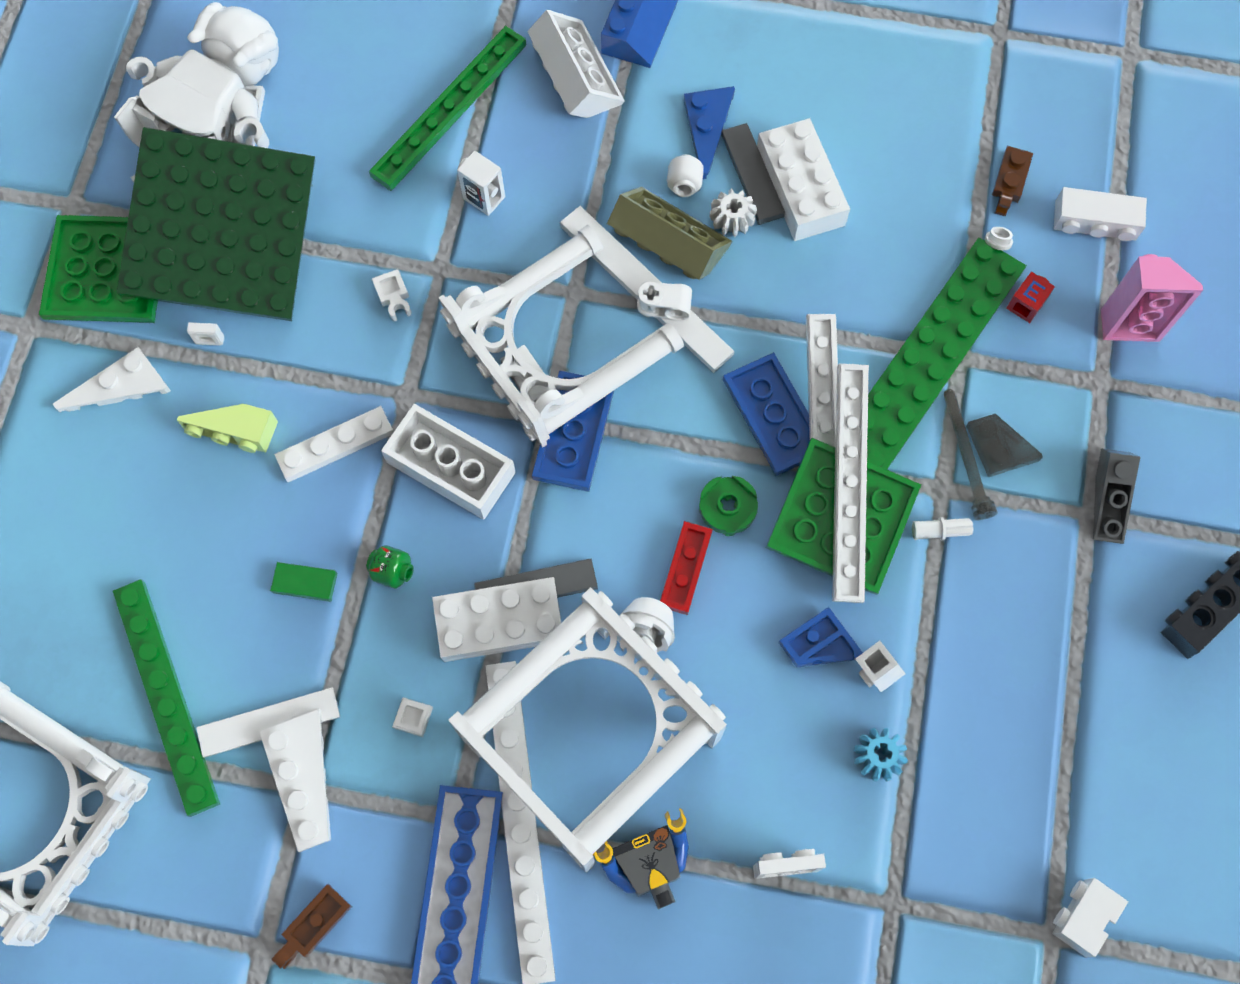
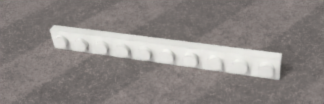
M516 661L485 665L488 691L517 665ZM520 701L493 726L495 751L532 790L522 703ZM498 776L500 792H503L502 812L522 984L556 981L536 816Z

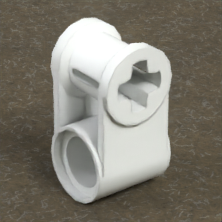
M645 282L638 290L637 309L639 313L646 317L667 318L675 321L686 320L690 317L692 289L684 284Z

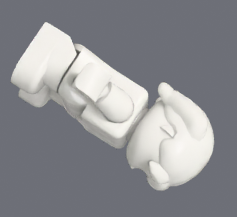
M213 2L201 11L193 30L187 36L191 43L202 41L203 54L191 49L183 56L177 55L159 61L157 66H154L152 61L145 57H136L127 63L126 71L130 77L137 80L142 78L144 87L140 89L139 96L128 98L114 118L126 136L139 148L143 127L170 132L177 128L183 131L182 134L226 141L229 136L230 127L232 128L236 121L238 124L234 129V137L238 143L245 144L247 137L255 135L254 141L256 145L268 148L269 139L262 124L258 121L257 100L244 87L257 84L264 75L270 73L278 60V38L269 22L260 15L243 7H226L218 2Z

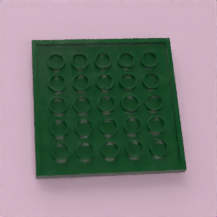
M143 127L116 293L121 296L292 321L315 156Z

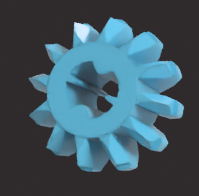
M872 728L869 731L870 737L862 734L859 737L862 745H856L853 749L856 753L862 755L856 758L854 763L856 765L864 763L866 766L862 769L861 774L865 776L870 770L873 771L872 781L875 782L879 780L881 774L886 782L892 779V773L900 775L903 771L898 764L903 765L908 761L905 756L899 755V753L907 750L906 745H896L900 736L896 734L891 739L888 738V728H884L880 735L876 728ZM879 748L883 749L882 754L887 756L882 761H879V755L874 753Z

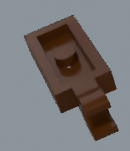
M1007 145L992 192L993 196L999 197L995 214L1006 216L1012 201L1019 202L1033 157L1032 152Z
M327 884L281 934L288 942L271 960L280 969H286L298 952L307 958L353 906L331 885Z

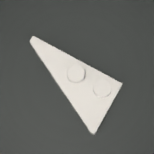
M137 347L54 402L53 405L59 412L80 410V406L97 404L98 406L122 402L125 399L143 398L142 395L154 392L166 394L171 390L139 347Z

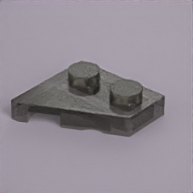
M997 414L970 421L966 425L988 477L1039 462L1043 458L1042 454Z

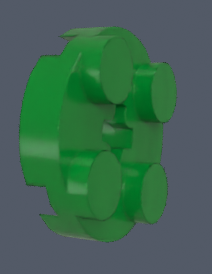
M720 476L709 481L703 488L700 496L699 513L704 523L715 532L723 533L725 536H733L746 530L755 520L758 510L757 494L753 486L745 479L738 476L724 478ZM723 499L725 501L734 500L733 507L735 510H724L721 501Z

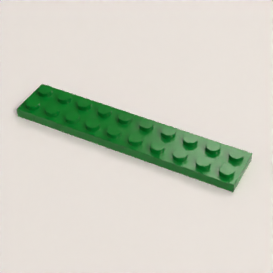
M978 237L868 394V462L888 470L1027 265L1002 250L992 248L985 240Z

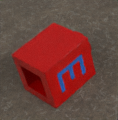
M1031 271L1013 295L1006 309L1031 323L1055 286L1049 283L1045 277L1036 275Z

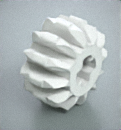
M731 188L728 195L720 192L718 199H713L710 219L714 221V229L722 228L723 236L728 231L732 232L734 237L738 235V231L746 234L749 226L752 227L754 225V216L756 215L757 208L756 205H753L752 196L744 197L743 190L738 194H734Z

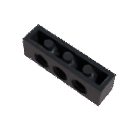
M1236 551L1224 562L1228 567L1222 573L1217 570L1205 581L1208 587L1201 592L1197 589L1185 600L1188 606L1182 612L1176 609L1165 619L1168 625L1160 633L1187 659L1198 654L1240 613V586L1233 579V576L1240 580L1239 551ZM1213 595L1221 600L1222 606L1215 603ZM1193 615L1201 619L1202 626L1194 622Z

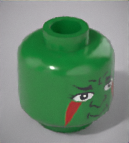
M388 545L373 550L366 564V569L372 581L395 589L404 582H408L414 571L409 554Z

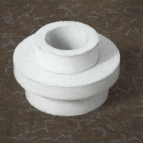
M993 227L986 234L985 242L994 249L1009 250L1013 245V234L1004 227Z

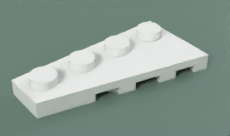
M320 709L259 731L298 852L331 840Z

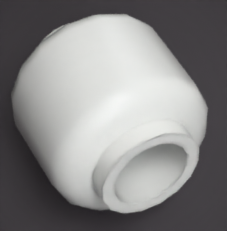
M687 154L672 159L668 166L667 185L670 190L680 197H689L698 192L703 180V165L700 160Z

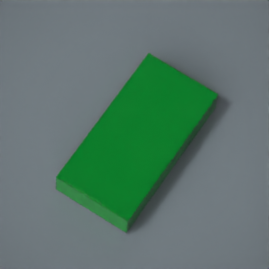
M277 562L270 591L274 594L331 602L338 573L336 570Z

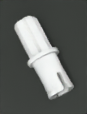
M939 517L938 520L913 521L912 536L914 540L940 538L943 541L946 537L970 536L973 534V522L969 518L944 520L943 517Z

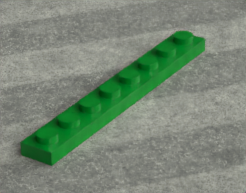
M505 25L369 170L370 177L392 191L526 47V38Z
M140 579L113 590V594L186 814L192 817L220 805V801L206 760L202 757L200 743L146 584Z

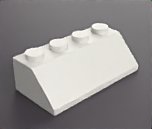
M546 10L527 32L532 40L534 49L539 53L543 61V67L553 81L555 90L560 94L564 102L565 110L573 116L589 118L622 105L625 100L583 21Z

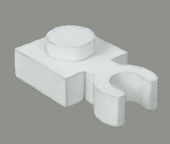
M398 269L372 278L383 307L389 305L388 311L394 322L397 321L395 312L398 309H404L407 316H411L410 306L407 301L403 300L409 298V295Z

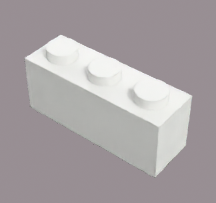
M1063 187L1055 201L1054 230L1063 231L1068 234L1082 233L1098 238L1112 237L1118 238L1121 241H1136L1146 227L1147 198Z

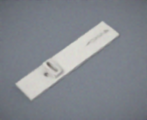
M328 688L196 727L202 757L205 758L262 741L259 731L317 709L321 710V723L340 718L334 688Z

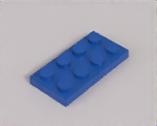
M773 352L723 375L722 380L775 476L799 466L810 441L809 413L775 353Z
M560 370L558 378L561 379L584 377V375ZM558 390L561 395L569 392L565 390ZM614 391L549 434L550 439L546 441L547 445L543 448L541 445L539 446L532 480L587 492L590 491Z

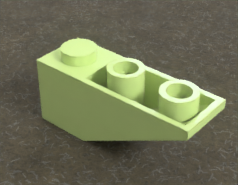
M247 404L187 414L177 418L178 423L184 429V433L195 438H201V436L210 437L212 441L225 446L232 443L239 445L240 449L250 453H255L256 450L267 452L278 423L272 411Z

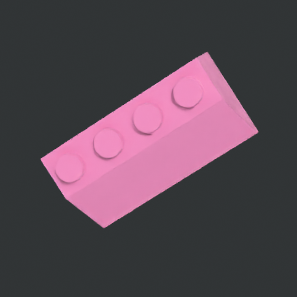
M1154 254L1139 256L1101 309L1103 340L1160 342L1201 294L1203 285L1170 257H1158Z

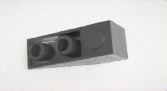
M1101 448L1095 481L1094 540L1124 544L1140 456L1131 452Z

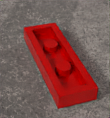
M686 521L683 523L660 600L671 611L685 615L689 613L713 529Z

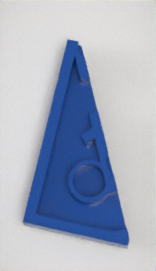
M734 86L684 94V105L696 158L703 165V179H706L711 170L724 123L727 120L728 111L734 98Z

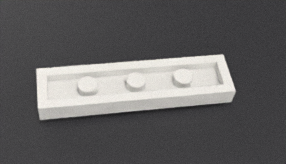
M379 406L274 455L285 479L289 483L387 438L394 431L382 406Z

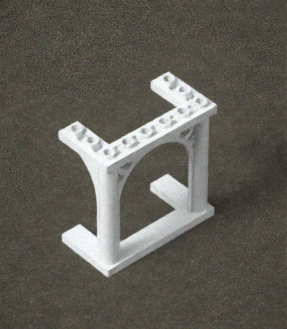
M591 587L582 595V604L463 715L457 711L448 719L460 738L479 758L482 757L561 842L564 850L586 873L595 865L593 854L704 744L707 743L713 748L721 740L727 726L723 721L726 717L721 710L714 704L709 707L700 698L703 694L699 688L691 681L686 684L678 676L680 670L668 658L663 661L655 652L657 650L655 644L645 635L641 638L633 630L635 628L633 622L623 613L619 616L611 608L613 605L611 600L602 591L596 593ZM596 632L604 640L610 635V644L607 649L599 651L595 648L593 637ZM586 636L587 649L585 651L577 650L575 647L583 644L580 639ZM617 639L620 641L622 651L627 649V653L624 656H619L614 651ZM589 658L604 659L627 668L644 684L654 704L656 732L647 756L637 769L570 832L486 742L483 736L555 669L575 660ZM635 658L638 660L636 664H634ZM645 667L648 670V674L641 675L639 673L640 668ZM661 689H665L667 696H674L675 698L663 701L658 696V692ZM678 706L686 711L687 716L681 722L672 723L663 717V711L666 708ZM665 729L679 731L676 736L671 733L668 741L662 736V732ZM658 747H662L663 749L657 753Z

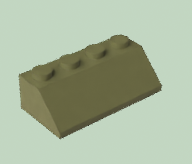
M644 187L620 194L607 222L618 235L630 237L637 242L638 247L656 253L660 256L661 261L668 265L679 267L683 270V274L691 279L700 280L709 275L732 243V240Z

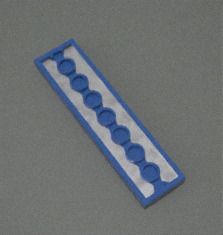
M440 785L411 984H479L503 792Z

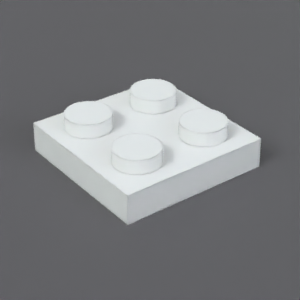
M815 849L795 851V853L791 854V858H783L782 853L764 854L763 857H760V861L753 865L754 879L819 872L826 868L824 854L815 855Z

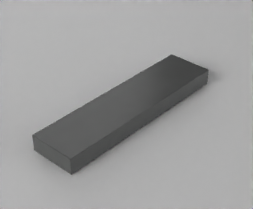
M745 123L722 130L721 136L747 197L752 196L753 205H756L757 212L755 218L758 225L784 218V208L748 124Z
M592 558L474 583L475 590L554 577L557 598L586 592L590 587L593 590L598 589Z

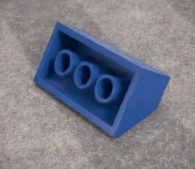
M615 0L601 32V54L651 68L678 0Z

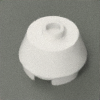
M641 597L635 599L622 612L635 625L633 630L641 638L645 635L657 647L656 653L659 651L667 652L669 646L674 642L675 634L673 613L666 604L653 598Z

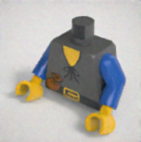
M679 808L680 817L677 820H671L668 811L665 813L668 825L614 848L606 841L604 843V851L593 854L595 859L600 862L609 881L626 893H636L638 897L651 892L657 909L676 902L669 883L680 879V873L686 868L689 845L685 829L686 817L681 808Z

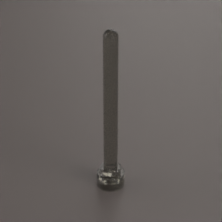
M947 389L944 391V399L974 496L973 506L971 507L975 520L988 519L998 513L995 502L990 500V497L985 494L954 390Z

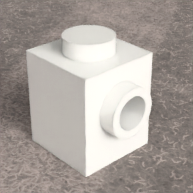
M878 641L855 659L863 669L859 672L861 678L869 688L875 685L880 692L905 675V672L881 641Z

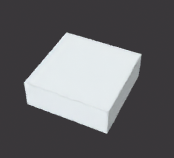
M188 322L187 332L195 344L223 345L224 335L217 324Z
M403 697L392 727L423 737L433 707Z

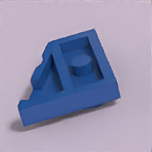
M829 607L779 641L780 646L796 668L851 661L863 653Z

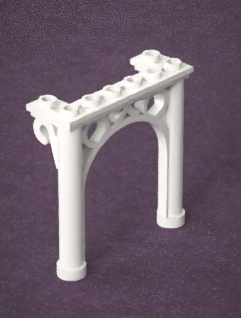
M589 225L580 229L578 235L498 287L484 293L478 286L468 287L458 295L456 302L451 295L439 297L443 306L440 313L447 322L446 326L453 337L456 339L460 336L463 340L461 346L470 359L475 356L479 362L476 366L485 379L488 377L492 379L494 384L491 386L500 399L504 397L510 403L507 408L516 421L518 419L524 426L522 428L532 442L537 440L542 448L547 445L546 441L550 439L549 434L670 352L675 353L684 347L683 340L677 330L670 323H667L597 371L575 379H561L543 374L533 368L521 356L515 345L513 329L516 315L522 304L534 293L603 249L598 235ZM508 308L505 319L496 317L497 314ZM496 326L503 329L504 335L498 342H488L484 337L485 330L490 327ZM505 351L503 363L499 366L489 352L499 353ZM519 376L525 379L521 385L520 393L509 377ZM533 386L549 387V391L541 395L536 402L531 400L528 395L529 390ZM558 390H565L569 392L561 395Z
M0 681V719L56 756L67 773L70 788L65 818L49 845L28 863L10 871L0 872V882L13 880L12 893L14 896L13 898L0 889V926L4 927L0 934L4 937L2 942L6 945L34 946L47 935L49 931L48 925L54 916L60 914L66 908L70 900L68 896L75 886H79L87 878L90 872L88 868L94 859L100 857L109 846L108 840L113 832L125 824L129 817L128 811L132 805L141 800L148 790L147 784L151 778L115 761L10 692V687ZM77 767L96 779L97 782L82 786ZM99 790L103 795L102 805L94 815L86 817L82 812V798L93 791ZM76 821L92 824L79 843L77 833L80 827L75 826ZM69 856L57 875L51 867L44 866L48 861L55 863L58 859ZM41 871L45 876V884L36 897L29 899L24 893L26 876Z

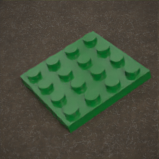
M57 215L39 316L43 320L155 323L158 301L121 296L116 293L128 217Z
M814 438L810 439L765 547L830 576H833L835 447ZM868 461L865 591L877 595L922 484Z

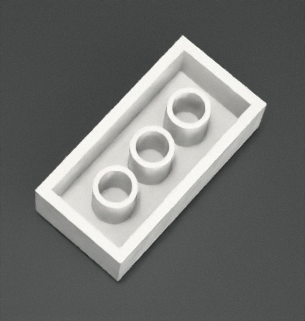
M805 119L759 133L757 147L784 208V218L793 240L798 241L846 226L850 207L811 119Z
M413 404L381 450L386 463L483 520L516 473L513 460L416 404Z
M554 577L432 597L440 657L444 662L536 647L561 624Z

